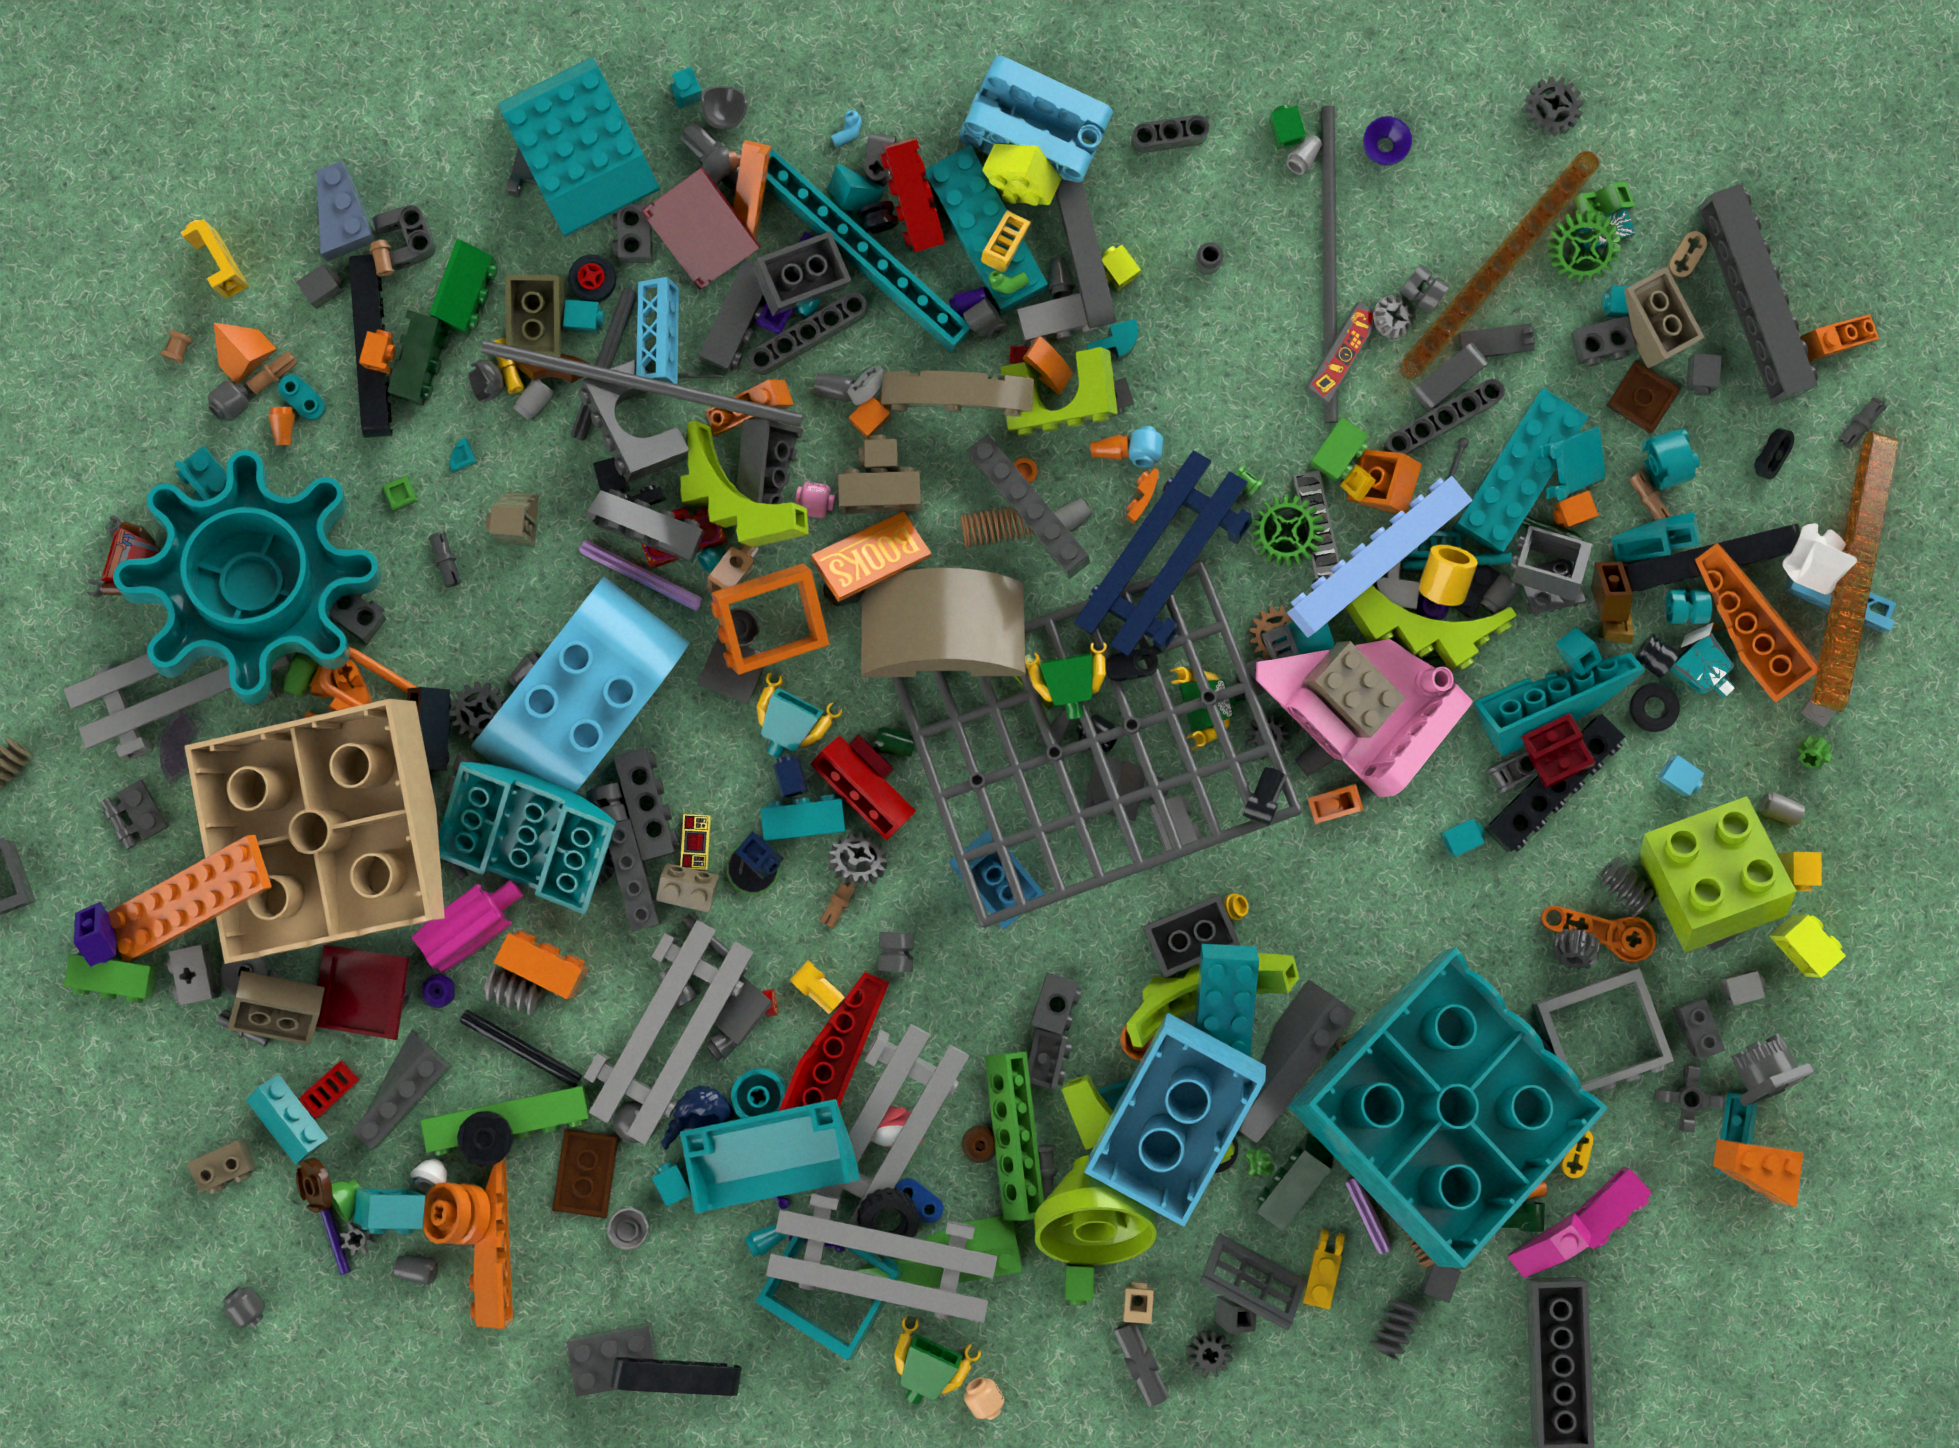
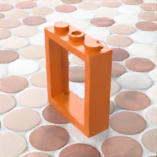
M804 563L712 592L714 602L710 603L712 606L711 610L714 617L718 618L720 623L717 633L721 643H725L727 652L723 653L728 668H732L738 675L830 645L812 571ZM797 582L810 636L742 658L729 604Z

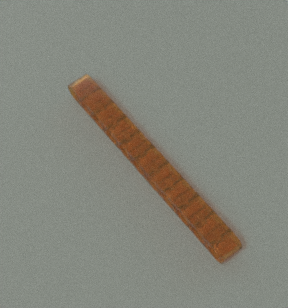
M1583 151L1574 158L1407 353L1399 366L1400 373L1404 378L1413 380L1421 376L1593 175L1599 164L1598 158L1594 153ZM1578 162L1587 163L1589 171L1581 170ZM1566 181L1570 183L1572 191L1564 190L1561 182ZM1544 202H1552L1555 205V211L1547 210ZM1527 221H1534L1538 225V231L1530 230L1527 226ZM1510 241L1519 242L1521 251L1513 250L1510 246ZM1493 261L1502 262L1504 270H1496L1493 266ZM1481 280L1485 282L1487 290H1479L1476 287V281ZM1459 301H1467L1470 304V310L1463 311L1459 307ZM1441 321H1450L1453 324V331L1444 330ZM1424 341H1433L1436 345V351L1427 350L1424 346ZM1407 361H1416L1419 365V371H1411L1407 367Z
M1873 430L1866 434L1862 443L1843 538L1846 546L1842 552L1856 557L1857 562L1836 583V588L1832 593L1812 694L1813 704L1837 712H1842L1845 709L1850 697L1899 443L1897 438Z

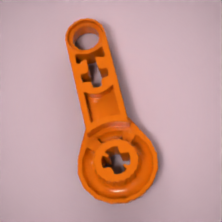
M1558 906L1547 907L1541 913L1540 920L1542 925L1551 931L1559 933L1563 931L1566 923V913L1571 915L1568 919L1571 921H1579L1580 917L1583 918V923L1587 925L1585 932L1593 933L1600 940L1599 944L1605 945L1616 956L1626 962L1645 960L1652 954L1656 946V935L1652 926L1639 917L1607 920ZM1551 910L1557 911L1561 916V921L1556 926H1551L1546 921V915ZM1567 925L1568 930L1577 929L1575 926ZM1635 932L1638 934L1636 938H1640V942L1630 947L1628 945L1630 942H1626V937Z

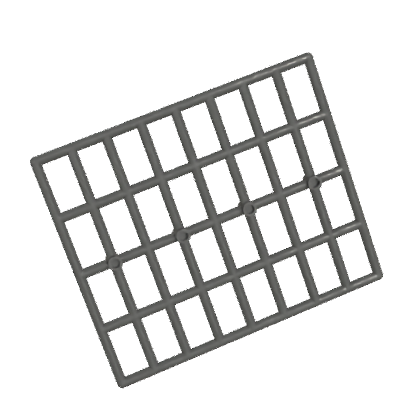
M1195 561L1185 576L1197 572L1216 622L1188 632L1174 593L1166 602L1172 620L1177 622L1178 636L1173 638L1164 652L1183 646L1201 693V697L1173 706L1158 667L1157 671L1151 675V679L1163 711L1137 719L1132 713L1121 682H1115L1107 676L1123 717L1124 725L1097 734L1085 701H1081L1084 716L1079 719L1086 738L1060 747L1056 743L1040 700L1041 695L1033 687L1026 666L1025 676H1020L1025 691L1000 700L996 698L989 676H977L987 704L961 714L958 712L944 671H932L949 718L922 728L904 678L892 677L975 915L982 928L1267 827L1265 824L1250 819L1246 823L1222 831L1202 778L1230 769L1246 807L1251 791L1241 764L1269 755L1273 767L1287 775L1282 789L1289 807L1275 812L1270 825L1302 813V807L1204 561ZM1158 575L1126 586L1120 596L1134 604L1131 596L1148 590ZM1089 600L1024 622L1025 634L1045 627L1057 659L1068 657L1055 623L1079 615ZM1098 626L1092 638L1097 651L1103 650V642H1106L1100 626ZM1221 632L1240 683L1215 692L1209 686L1193 642ZM1144 634L1138 643L1140 649L1149 648L1157 655L1161 654L1162 652L1154 648V645L1150 646L1148 638ZM1108 647L1106 651L1105 662L1107 658L1110 656ZM1143 656L1138 660V662L1144 660L1147 668L1153 665V659L1149 656ZM1245 693L1264 745L1236 754L1217 703ZM1030 701L1047 751L1020 762L1002 710ZM1204 708L1209 713L1226 758L1197 768L1178 717ZM991 714L1009 766L983 775L978 768L963 724ZM1168 721L1187 772L1159 782L1140 732L1142 729ZM953 728L970 777L968 781L943 789L925 738ZM1127 736L1131 738L1148 786L1120 796L1101 744ZM1091 748L1110 800L1081 810L1063 760L1064 757ZM1050 763L1054 766L1071 814L1042 824L1024 772ZM1014 776L1032 828L1004 838L986 788L989 784ZM1192 783L1211 835L1183 845L1163 792ZM973 790L977 794L993 842L965 852L947 799ZM1153 796L1172 849L1143 859L1124 806ZM1114 810L1133 863L1104 873L1085 820ZM1075 824L1094 877L1065 887L1046 834ZM1036 838L1055 891L1026 901L1008 848ZM997 852L1016 905L987 915L969 862Z

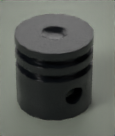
M1652 633L1643 642L1634 657L1639 660L1641 665L1645 664L1644 667L1661 678L1672 667L1680 653L1663 641L1661 643V639L1659 637L1656 638V635Z

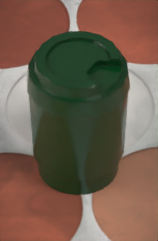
M882 726V728H878L874 749L880 753L911 757L915 742L913 736L909 733Z

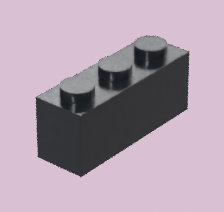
M408 688L407 701H416L429 771H447V764L450 758L448 737L451 731L449 725V710L451 708L450 689Z

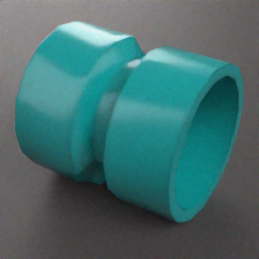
M1685 589L1668 590L1665 598L1666 620L1668 624H1686L1687 620L1691 624L1709 623L1712 613L1710 591L1708 589H1691L1687 593Z

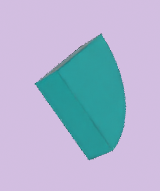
M466 437L461 439L452 451L449 461L452 473L477 463Z

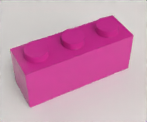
M1623 1167L1575 1212L1591 1233L1589 1244L1591 1249L1595 1247L1600 1248L1605 1245L1610 1239L1608 1235L1615 1228L1618 1230L1625 1226L1630 1219L1628 1216L1635 1209L1637 1211L1641 1210L1649 1202L1648 1197L1652 1192L1630 1168Z

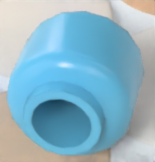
M1142 426L1140 429L1133 431L1129 436L1128 442L1129 459L1135 466L1141 468H1150L1158 463L1162 457L1163 436L1150 426Z

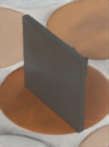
M742 975L739 980L744 983L743 989L737 998L732 995L729 996L714 1023L738 1046L742 1044L773 1004L767 996Z

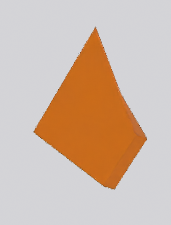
M214 323L218 364L235 384L237 382L241 383L277 350L259 329Z

